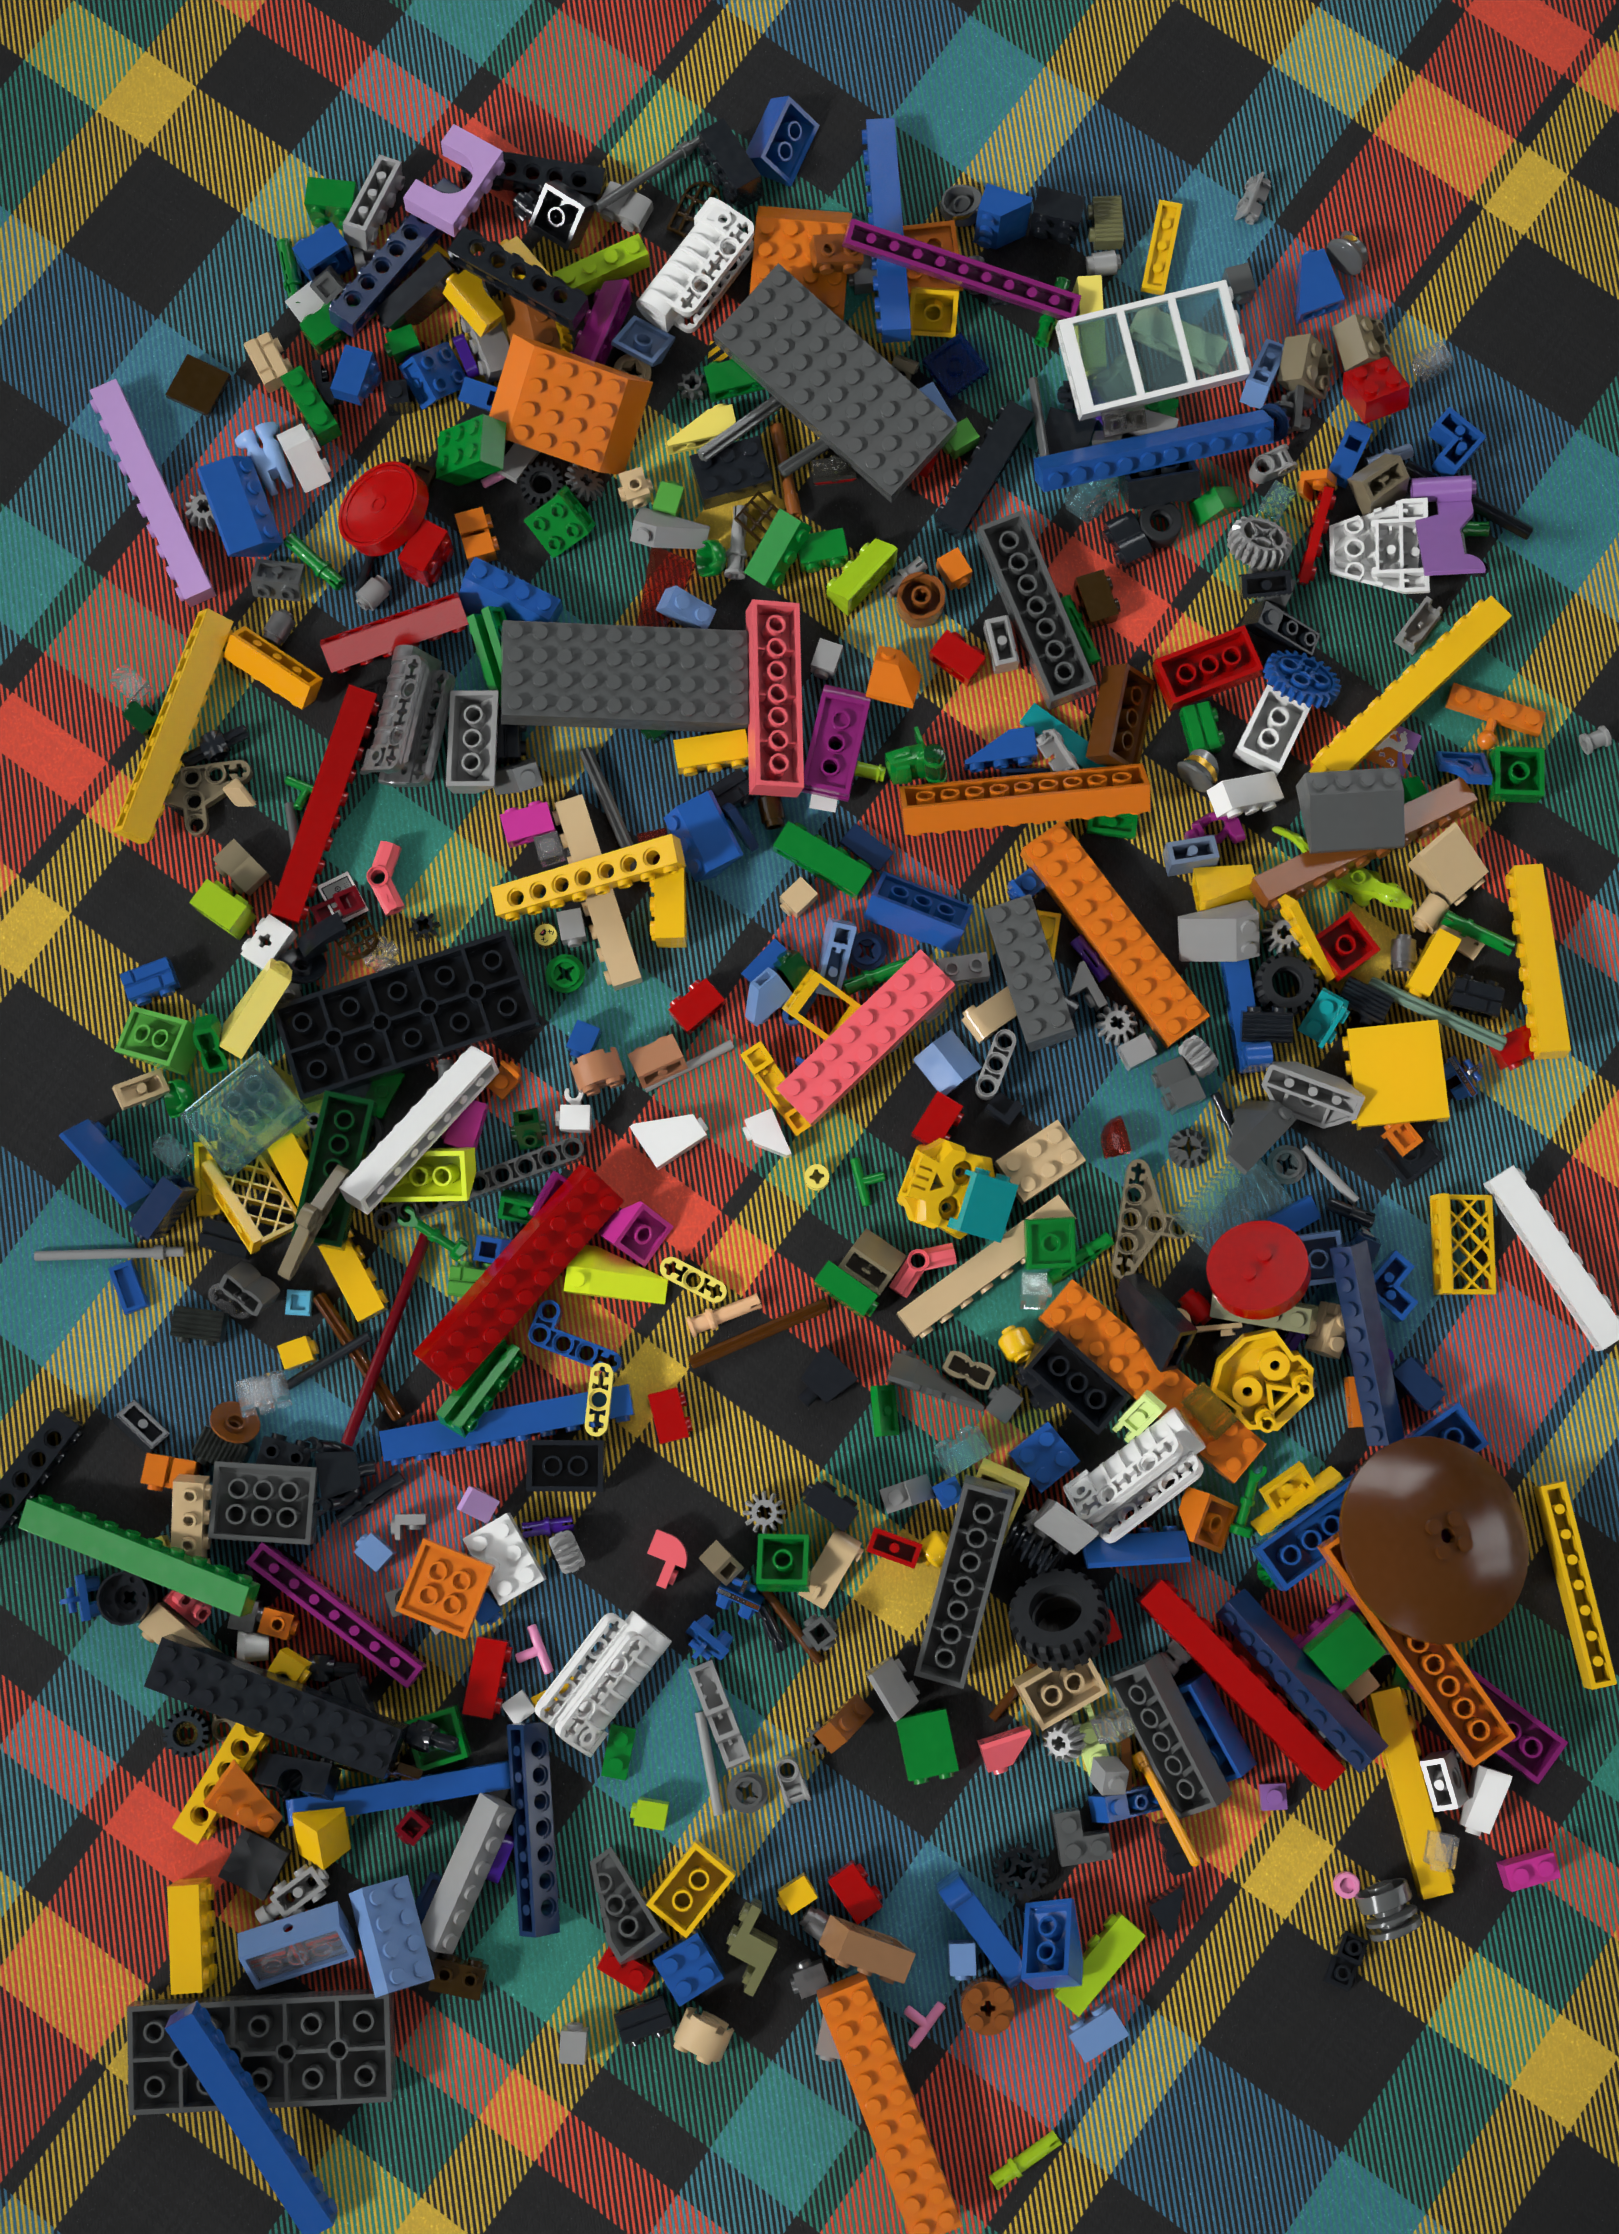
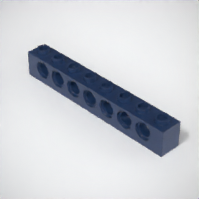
M444 177L438 184L435 183L431 187L439 192L448 194L463 190ZM413 214L406 216L401 223V227L395 233L393 232L389 235L386 244L381 249L375 251L368 265H364L359 270L355 280L349 282L341 296L331 302L329 306L330 323L354 338L376 313L375 309L398 288L422 260V256L429 252L445 232L427 222L424 224V220Z
M528 1721L507 1725L511 1803L516 1808L512 1820L519 1936L534 1938L560 1932L548 1744L549 1733L547 1723L544 1721Z

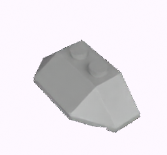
M1296 1061L1273 1062L1268 1067L1261 1084L1270 1101L1280 1102L1291 1110L1296 1119L1323 1129L1356 1120L1365 1100V1096L1344 1079Z

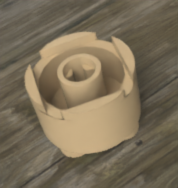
M688 2007L674 2036V2048L684 2053L690 2051L697 2055L696 2059L706 2065H710L711 2062L721 2061L734 2029L727 2030L729 2024L711 2013L703 2011L702 2015L695 2013L697 2008Z

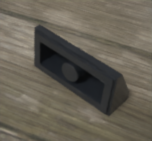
M135 1400L117 1413L113 1421L146 1454L153 1453L170 1435Z

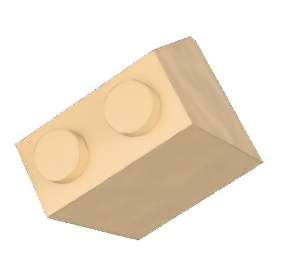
M1455 822L1407 864L1431 892L1444 899L1449 906L1452 903L1455 906L1459 905L1468 897L1465 892L1470 888L1475 891L1485 882L1483 876L1489 872Z

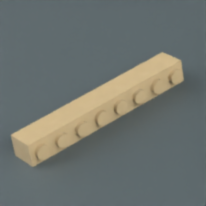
M583 795L554 803L556 811L552 813L556 826L561 825L564 832L559 834L563 848L569 847L571 856L567 857L568 863L571 864L602 855ZM591 874L586 877L585 885L590 883ZM610 889L608 894H592L587 896L585 902L581 904L585 916H591L593 922L592 925H589L593 940L598 938L600 948H597L596 951L600 963L605 962L608 969L603 972L607 985H613L614 990L617 991L642 983L643 981L613 889Z
M1057 1195L1026 1219L1075 1216L1061 1197ZM1024 1220L1006 1232L1001 1243L994 1241L897 1312V1316L914 1338L919 1335L922 1339L934 1330L931 1326L938 1320L943 1324L954 1315L951 1311L957 1306L963 1309L974 1301L971 1297L978 1291L981 1294L985 1293L994 1286L992 1283L994 1279L998 1276L1004 1279L1014 1271L1013 1265L1019 1261L1022 1265L1025 1263Z

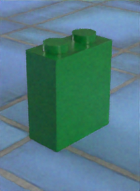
M829 1260L814 1280L816 1287L861 1319L865 1315L870 1317L878 1307L879 1303L876 1301L878 1295Z
M1348 1609L1342 1612L1301 1649L1340 1693L1386 1653L1385 1649L1381 1646L1383 1642L1376 1632L1372 1631L1370 1633L1365 1627L1367 1624L1365 1618L1359 1612L1353 1613Z
M945 1707L905 1715L896 1721L909 1782L914 1781V1785L929 1782V1777L939 1775V1779L953 1777L954 1772L959 1771Z

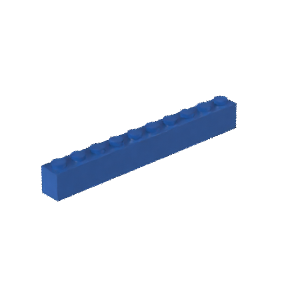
M866 119V129L862 130V145L867 144V150H863L864 165H868L869 171H865V186H870V192H866L867 207L872 208V213H868V224L904 236L895 119ZM871 256V268L877 272V276H873V291H878V297H874L875 312L880 314V319H876V333L881 334L882 343L911 341L906 268Z
M1262 409L1034 458L1035 481L1043 492L1271 444L1274 443V420Z
M630 1385L613 1387L609 1420L615 1419V1423L630 1421V1416L635 1415ZM588 1392L484 1412L479 1418L476 1429L473 1432H469L465 1438L441 1424L439 1420L379 1431L384 1462L391 1461V1466L407 1463L406 1458L416 1457V1461L431 1459V1454L441 1452V1456L456 1454V1449L466 1447V1452L481 1449V1444L491 1443V1447L505 1445L506 1439L515 1438L516 1442L531 1440L530 1435L540 1433L541 1437L556 1435L555 1430L565 1428L566 1433L581 1430L580 1425L585 1424ZM597 1392L593 1395L592 1402L596 1407H602L606 1404L607 1398L604 1393ZM591 1409L590 1415L596 1414L595 1421L590 1422V1427L604 1426L603 1423L599 1422L600 1414L605 1416L606 1410L596 1411Z
M195 2001L172 2014L165 2030L301 2233L319 2234L334 2226L337 2215L335 2201L327 2196L321 2180L313 2175L307 2159L299 2154L293 2138L285 2133L279 2117L271 2112L267 2106L265 2096L257 2091L253 2085L251 2075L243 2070L239 2064L235 2051L230 2050L225 2043L222 2031L216 2029L211 2022L208 2010L204 2007L202 2008L199 2002Z

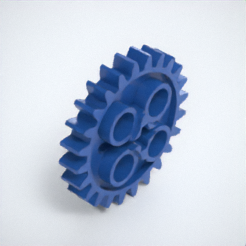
M1285 650L1284 653L1277 651L1276 654L1272 653L1268 657L1264 665L1263 673H1265L1264 678L1268 680L1267 684L1274 686L1273 691H1280L1281 697H1289V702L1296 700L1299 706L1305 703L1308 708L1312 704L1317 709H1319L1320 705L1326 708L1328 704L1332 705L1336 701L1341 689V685H1339L1340 679L1335 678L1337 674L1329 672L1331 667H1324L1323 661L1316 662L1314 656L1308 658L1306 653L1299 655L1296 650H1294L1293 654L1288 650Z

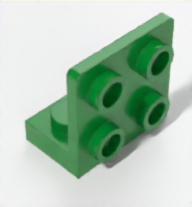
M567 485L561 488L551 500L524 519L526 525L552 558L557 557L588 535L596 525L595 521Z

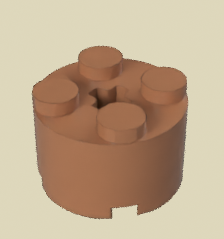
M610 1047L611 1052L605 1053L604 1049L587 1053L577 1058V1064L573 1061L569 1063L579 1093L583 1092L587 1097H591L601 1093L600 1089L610 1086L612 1089L624 1084L623 1079L626 1077L616 1047Z

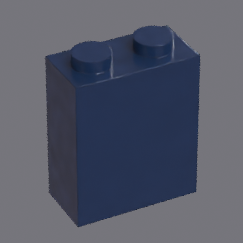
M181 1175L162 1176L128 1225L134 1229L133 1233L142 1240L166 1237L199 1189Z

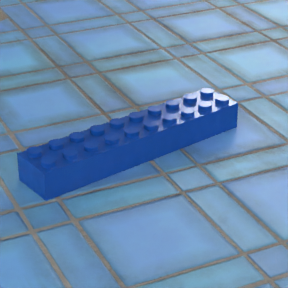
M1459 1402L1449 1404L1403 1438L1419 1436L1444 1438L1462 1444L1476 1453L1489 1445ZM1354 1474L1250 1548L1279 1591H1287L1327 1562L1317 1546L1339 1531L1342 1501Z

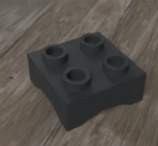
M245 1827L218 1877L245 1889L264 1901L268 1898L292 1850Z

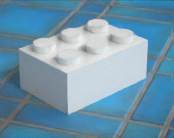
M1267 684L1232 757L1264 772L1274 771L1277 777L1310 708L1305 703L1299 706L1296 700L1289 702V697H1281L1280 691H1273L1274 687Z
M511 1513L502 1515L463 1538L472 1557L495 1566L488 1586L499 1606L504 1605L547 1579Z

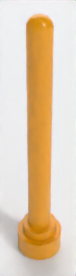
M1143 1750L1137 1752L1132 1756L1134 1768L1138 1769L1139 1772H1143L1188 1861L1193 1867H1197L1200 1864V1859L1157 1779L1152 1766Z

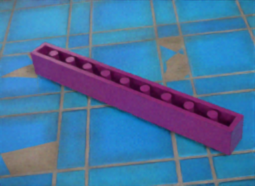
M853 218L848 223L842 247L1060 320L1075 317L1081 295Z

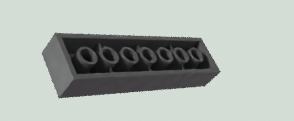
M1023 510L979 526L976 539L1048 710L1094 693L1097 684Z
M965 1475L919 1650L914 1676L964 1689L1012 1509L1015 1487Z

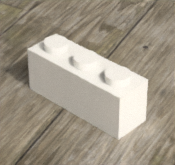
M1274 771L1224 780L1207 790L1217 818L1227 816L1228 819L1241 815L1243 812H1245V815H1250L1259 811V809L1266 812L1275 808L1276 803L1284 798Z

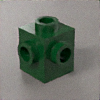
M538 1107L513 1112L514 1126L511 1127L513 1141H518L520 1150L545 1146L544 1136L548 1135L545 1120H540Z

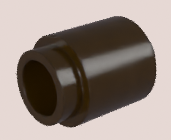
M761 795L757 803L761 822L765 825V829L773 830L783 827L786 818L781 796Z

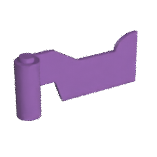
M1471 475L1411 478L1410 498H1428V502H1436L1438 515L1415 520L1424 576L1485 573L1486 571L1484 563L1478 557L1464 553L1460 533L1474 513L1471 499L1472 495H1476V480H1472Z

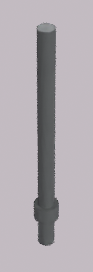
M699 135L689 142L684 141L677 146V150L593 204L595 211L600 212L679 159H685L693 154V150L698 148V143L700 142Z

